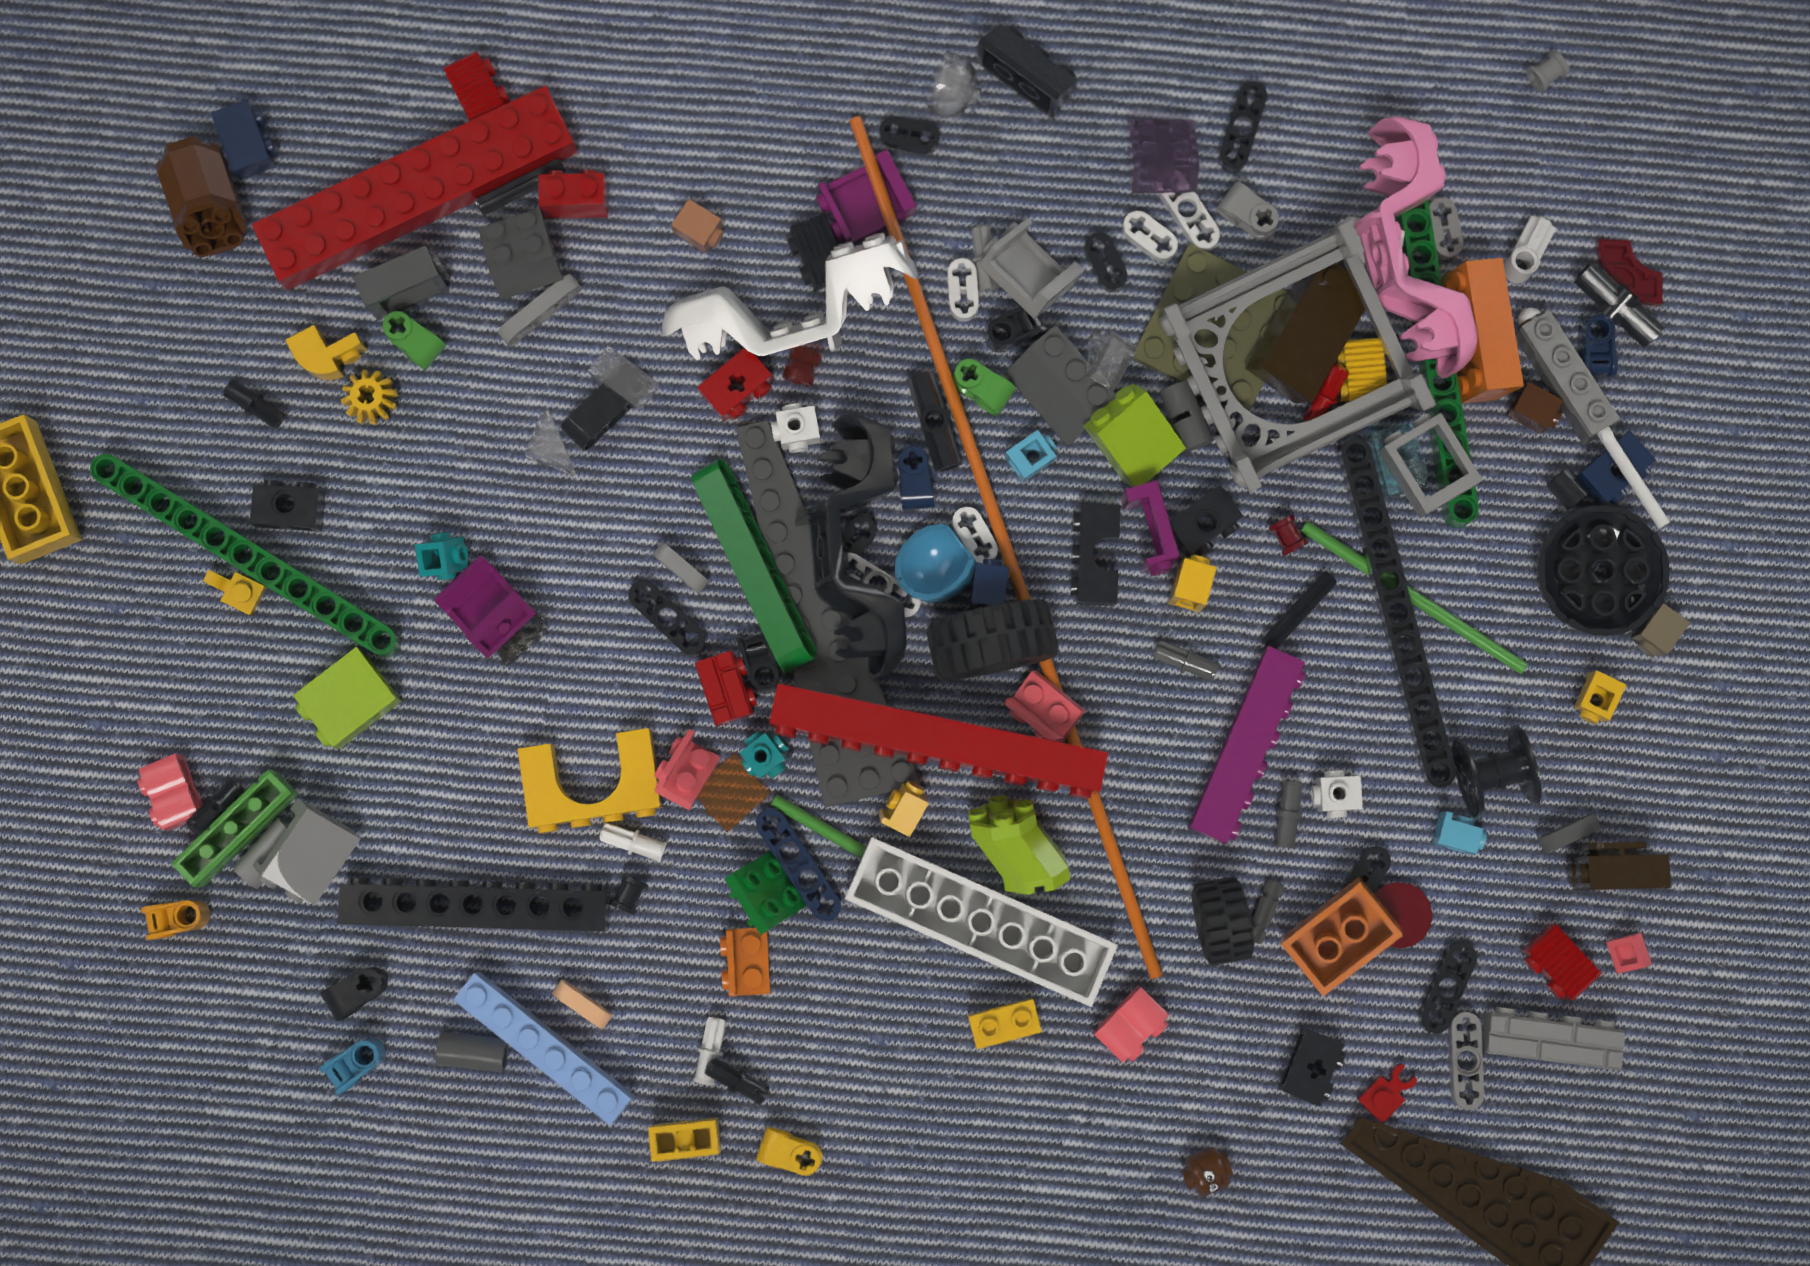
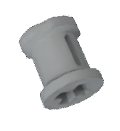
M1553 50L1543 62L1537 66L1527 68L1526 76L1533 88L1543 93L1554 80L1559 77H1566L1570 69L1565 58L1559 52Z

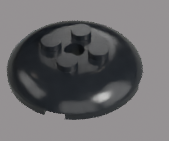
M1597 505L1585 507L1568 514L1548 532L1538 554L1537 580L1547 606L1563 623L1588 635L1615 636L1638 628L1660 607L1669 585V560L1660 537L1641 520V517L1620 507ZM1596 564H1600L1606 569L1607 575L1604 581L1599 579L1593 572Z

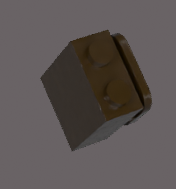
M1647 841L1578 844V851L1589 850L1590 854L1584 857H1571L1572 864H1568L1567 867L1568 882L1573 884V890L1671 888L1669 854L1641 855L1640 852H1635L1637 849L1648 848Z

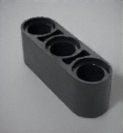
M625 363L565 419L561 429L583 451H586L599 441L647 394L651 385L629 363Z

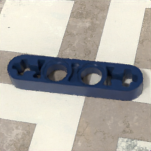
M775 809L762 811L756 820L757 830L814 916L822 921L835 919L841 911V902L786 818ZM767 815L771 818L778 817L780 819L777 828L781 834L786 829L791 834L780 839L775 846L770 841L777 838L771 830L764 831L762 828L766 824L764 818ZM786 842H793L799 848V855L793 861H786L780 855L781 846ZM805 869L813 870L818 877L816 885L810 889L803 888L798 881L799 874ZM822 884L827 888V891L821 892L827 901L833 899L836 903L832 907L834 913L830 916L826 912L822 914L818 912L817 909L821 904L816 896L812 901L807 897V894L816 892Z

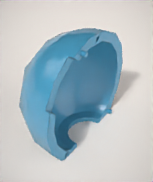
M948 524L930 525L914 533L902 545L895 560V576L900 587L912 598L927 603L946 602L960 595L971 583L975 572L976 560Z

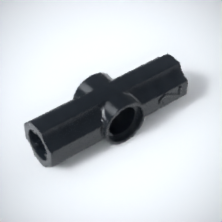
M1594 261L1586 265L1573 280L1597 304L1596 307L1604 315L1610 317L1616 326L1620 325L1644 348L1651 344L1665 328L1640 304L1641 301L1621 282L1618 284Z
M923 372L908 378L906 381L935 473L945 472L961 466L962 460L949 422V414L945 409L934 372ZM931 415H937L942 418L944 423L938 429H931L926 425L925 420Z

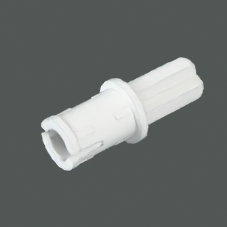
M610 823L604 824L600 834L602 842L628 850L629 855L633 852L656 860L659 863L667 844L666 842L639 834L640 830L636 829V832Z
M709 1017L707 1019L702 1045L697 1048L700 1055L695 1078L693 1079L696 1083L712 1086L715 1084L714 1079L706 1076L704 1072L707 1063L713 1057L719 1059V1056H723L721 1046L726 1021L721 1018Z

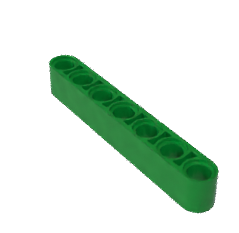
M718 458L691 475L693 486L775 660L785 673H790L817 657L816 647L732 470L723 459Z

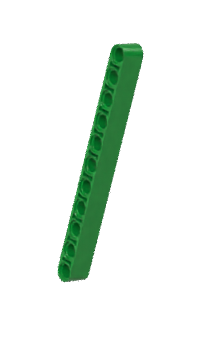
M1427 200L1423 204L1395 217V221L1399 223L1401 230L1405 231L1402 252L1406 254L1409 261L1408 276L1442 286L1429 201ZM1407 222H1417L1421 227V232L1414 233L1410 231ZM1412 253H1422L1426 258V264L1416 263L1413 260ZM1436 359L1419 361V374H1422L1436 404L1425 410L1426 414L1429 413L1431 418L1438 415L1439 409H1446L1451 413L1452 421L1448 425L1471 460L1457 372L1447 378H1443L1447 388L1445 391H1440L1433 385V378L1439 377L1436 372ZM1433 428L1429 430L1438 491L1451 484L1448 479L1450 472L1459 474L1461 478L1464 475L1453 457L1444 450L1443 441ZM1475 486L1441 506L1444 521L1449 526L1461 528L1477 517L1479 506ZM1455 504H1461L1466 508V519H1460L1455 515Z
M100 454L92 460L90 472L96 481L369 651L382 657H391L400 650L401 638L395 630L128 464L109 454ZM110 464H114V474L109 478H105V468ZM141 480L143 483L141 492L132 495V485L136 481ZM169 497V508L164 512H159V502L163 498ZM196 514V526L192 529H186V519L190 515ZM219 531H224V542L214 547V535ZM251 548L253 553L251 560L242 564L240 561L241 552L244 549ZM279 565L280 574L278 578L269 581L267 578L268 569L271 566ZM301 582H306L308 586L307 593L301 598H296L294 594L295 587ZM328 599H333L335 601L334 611L329 615H324L322 612L323 603ZM361 616L363 619L362 628L357 632H351L349 629L351 619ZM383 633H388L391 637L390 645L383 650H379L377 647L378 637Z

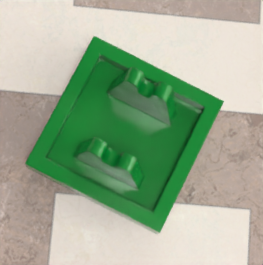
M771 851L724 879L732 891L728 895L731 899L737 898L750 918L747 921L748 926L754 925L760 935L807 906Z

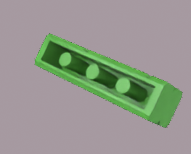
M268 769L258 779L259 783L252 784L209 826L210 830H205L171 863L190 885L203 888L299 795L279 772Z

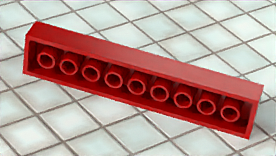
M545 85L251 225L278 282L288 291L476 202L475 199L539 166L556 158L563 161L578 154V151Z
M777 684L769 721L771 728H776V735L796 738V733L808 735L809 742L828 745L829 740L841 742V748L861 752V747L874 749L873 755L893 759L894 753L906 755V762L926 765L927 760L939 762V769L958 772L960 767L972 769V776L991 779L993 774L1005 776L1004 782L1023 786L1026 781L1037 783L1036 789L1054 793L1059 788L1069 789V796L1082 799L1091 798L1092 794L1095 795L1101 792L1108 752L782 684Z

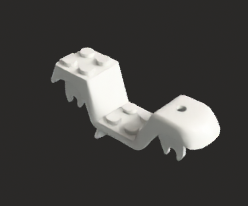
M878 233L866 237L862 245L854 247L852 242L835 246L834 250L831 251V254L825 261V317L823 312L804 317L805 321H802L801 324L793 326L792 321L773 326L774 330L769 331L730 289L718 287L685 297L672 304L664 315L662 337L672 334L681 328L688 351L696 360L701 359L700 351L702 353L707 352L705 342L711 344L716 355L719 354L721 347L726 346L727 333L746 350L759 356L769 355L824 338H828L830 350L834 352L839 349L842 343L839 330L847 316L848 291L868 311L870 310V304H873L872 293L880 294L885 305L890 303L894 284L889 267L899 270L914 279L917 278L918 272L913 260L906 252L903 240L896 241L893 236L885 238L884 233Z

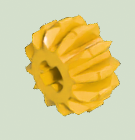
M362 370L360 380L355 375H350V380L354 383L353 386H342V390L349 394L341 399V403L344 406H349L346 414L349 417L356 416V421L359 424H364L368 419L372 425H377L378 415L384 420H388L389 415L385 410L387 408L395 410L397 407L394 402L390 401V399L398 396V392L395 389H390L393 384L390 378L382 380V373L380 371H375L370 376L367 370ZM368 392L372 393L374 398L371 403H368L365 397Z

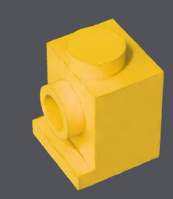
M1597 670L1590 672L1573 708L1581 711L1579 717L1589 723L1597 725L1599 720L1602 722L1610 721L1627 685ZM1593 694L1597 695L1600 699L1598 706L1593 705L1590 701Z
M910 780L907 783L903 782L899 790L894 789L886 803L888 810L880 809V822L910 837L929 804L927 795L924 793L925 789Z

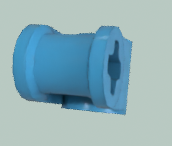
M375 1038L359 1041L327 1061L319 1068V1071L328 1076L336 1088L334 1093L338 1097L359 1083L364 1076L384 1062L386 1048L380 1040ZM364 1046H369L374 1052V1059L371 1063H367L362 1059L361 1050Z

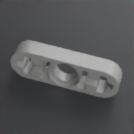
M571 274L565 275L563 280L555 282L499 328L498 334L508 346L516 344L580 292L581 286Z
M1462 1011L1454 1014L1448 1027L1451 1098L1458 1107L1473 1110L1478 1108L1484 1100L1482 1026L1476 1015ZM1465 1017L1466 1021L1473 1025V1029L1467 1031V1041H1474V1047L1468 1045L1457 1046V1040L1464 1042V1034L1462 1031L1457 1030V1024H1461ZM1463 1051H1470L1475 1057L1474 1066L1469 1070H1462L1457 1063V1058ZM1458 1074L1476 1076L1475 1081L1468 1079L1469 1089L1475 1091L1476 1094L1475 1097L1469 1099L1467 1104L1466 1100L1459 1096L1460 1092L1465 1091L1466 1084L1465 1080H1458Z

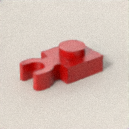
M1401 1063L1392 1068L1388 1081L1379 1075L1356 1098L1381 1124L1405 1101L1399 1092L1402 1089L1407 1090L1414 1087L1418 1080L1415 1076H1411L1406 1082H1401L1399 1073L1405 1068Z

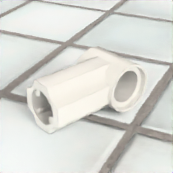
M1531 216L1511 255L1504 262L1505 275L1509 281L1523 283L1539 267L1540 259L1556 230L1550 221L1542 217ZM1515 260L1524 261L1528 270L1520 269Z

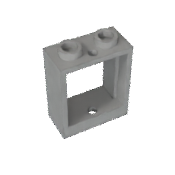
M1429 413L1412 423L1414 429L1406 434H1403L1401 430L1393 433L1384 439L1386 445L1379 451L1419 518L1431 513L1483 481L1441 413L1431 418ZM1434 428L1464 476L1426 498L1397 449Z

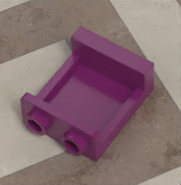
M886 149L876 154V160L898 223L916 215V204L888 150ZM865 166L825 185L824 181L818 184L819 194L815 197L822 212L826 213L829 211L834 221L830 226L837 241L843 239L844 243L852 242L855 245L865 240L866 237L887 229Z
M1158 481L1125 489L1120 498L1123 512L1138 507L1143 508L1156 553L1155 557L1145 559L1140 566L1141 573L1150 571L1151 576H1157L1169 572L1180 556Z
M479 556L434 598L435 603L447 613L462 630L470 643L487 659L536 614L483 556Z

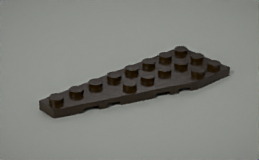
M1359 1116L1339 1143L1507 1266H1590L1619 1224L1616 1219L1563 1181Z

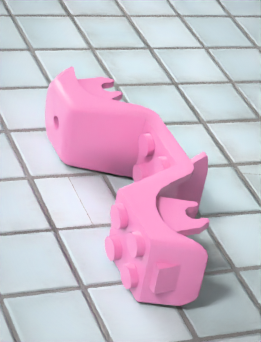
M1397 116L1384 118L1368 131V135L1381 146L1374 153L1377 157L1366 160L1359 166V170H1371L1376 177L1374 182H1368L1363 186L1365 190L1390 197L1383 200L1376 210L1359 219L1353 226L1365 251H1363L1368 275L1383 308L1416 323L1399 336V340L1410 339L1415 343V351L1405 355L1407 360L1419 362L1436 358V372L1443 379L1462 370L1475 353L1478 335L1470 301L1461 292L1408 276L1409 261L1406 254L1402 252L1400 243L1401 228L1399 223L1395 221V217L1423 204L1441 190L1446 178L1445 170L1439 163L1437 155L1438 140L1435 133L1432 132L1430 124Z

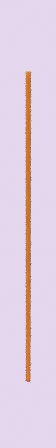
M861 116L854 117L849 122L888 234L893 236L896 241L903 240L906 252L910 257ZM903 273L1005 567H1009L1008 575L1017 601L1031 599L918 277L914 279ZM1052 658L1039 662L1044 677L1063 691ZM1075 726L1066 738L1067 743L1083 747ZM1099 793L1092 794L1091 798L1087 800L1150 979L1160 977L1163 974Z

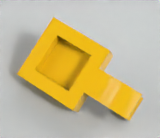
M208 570L203 579V582L224 592L220 600L221 602L250 616H253L267 587L237 572L229 580Z

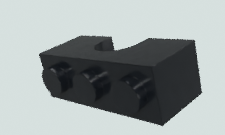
M1081 503L1079 512H1073L1072 532H1078V545L1072 544L1071 564H1077V577H1071L1070 596L1076 597V605L1115 607L1117 604L1118 570H1107L1098 566L1093 558V548L1101 542L1118 541L1120 537L1121 505Z

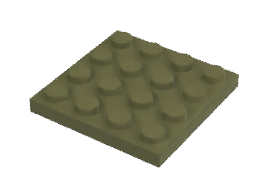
M1189 243L1131 359L1178 383L1186 381V378L1191 376L1187 364L1180 366L1172 348L1178 345L1173 335L1166 336L1160 324L1159 318L1164 316L1161 310L1172 304L1177 303V305L1189 301L1247 273V271ZM1283 289L1263 297L1247 307L1234 321L1224 344L1223 369L1226 381L1232 394L1249 412L1264 382L1246 370L1245 367L1288 294ZM1236 307L1229 309V311L1233 313ZM1221 315L1217 321H1215L1214 317L1207 320L1216 324L1219 328L1225 325L1224 315ZM1200 329L1194 335L1196 343L1202 347L1210 348L1218 342L1216 334L1208 329ZM1197 352L1199 357H1203L1208 361V364H1205V366L1213 367L1215 365V358L1212 354ZM1208 376L1211 384L1217 380V378ZM1222 385L1218 386L1217 394H1225L1226 388ZM1228 400L1222 401L1220 403L1226 406Z

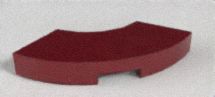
M1598 239L1595 242L1599 265L1618 284L1621 282L1641 301V304L1657 307L1663 304V272L1650 270L1641 264L1633 253L1630 240Z

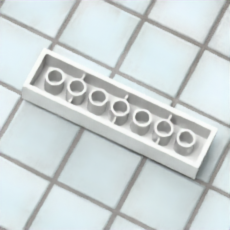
M872 837L868 842L844 898L847 901L1092 1007L1118 946Z

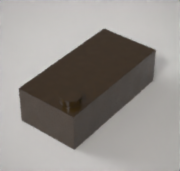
M1334 263L1295 282L1245 367L1246 370L1293 403L1313 402L1365 311L1349 273L1337 263Z

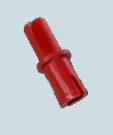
M1339 364L1333 365L1316 397L1303 416V420L1309 421L1330 411L1334 404L1338 403L1337 395L1349 374L1347 368Z

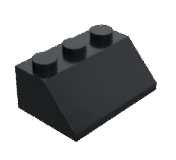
M1000 23L978 42L977 64L1048 117L1054 119L1076 91L1078 80L1075 78V73L1063 64L1058 66L1050 60V55L1043 48L1037 45L1033 47L1024 41V36L1017 29L1011 26L1007 28Z

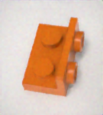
M756 928L726 929V936L720 937L721 956H727L728 970H722L723 990H729V997L771 994L768 931L760 935Z

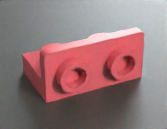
M1037 670L1031 671L1015 695L1007 698L1004 702V705L1010 709L1009 714L1023 724L1028 723L1035 729L1034 734L1038 738L1056 742H1064L1086 712L1084 708Z
M691 729L687 731L683 739L679 736L676 738L669 751L672 757L669 762L663 760L654 775L655 778L659 779L655 793L689 811L721 758L719 755L692 742L695 731Z

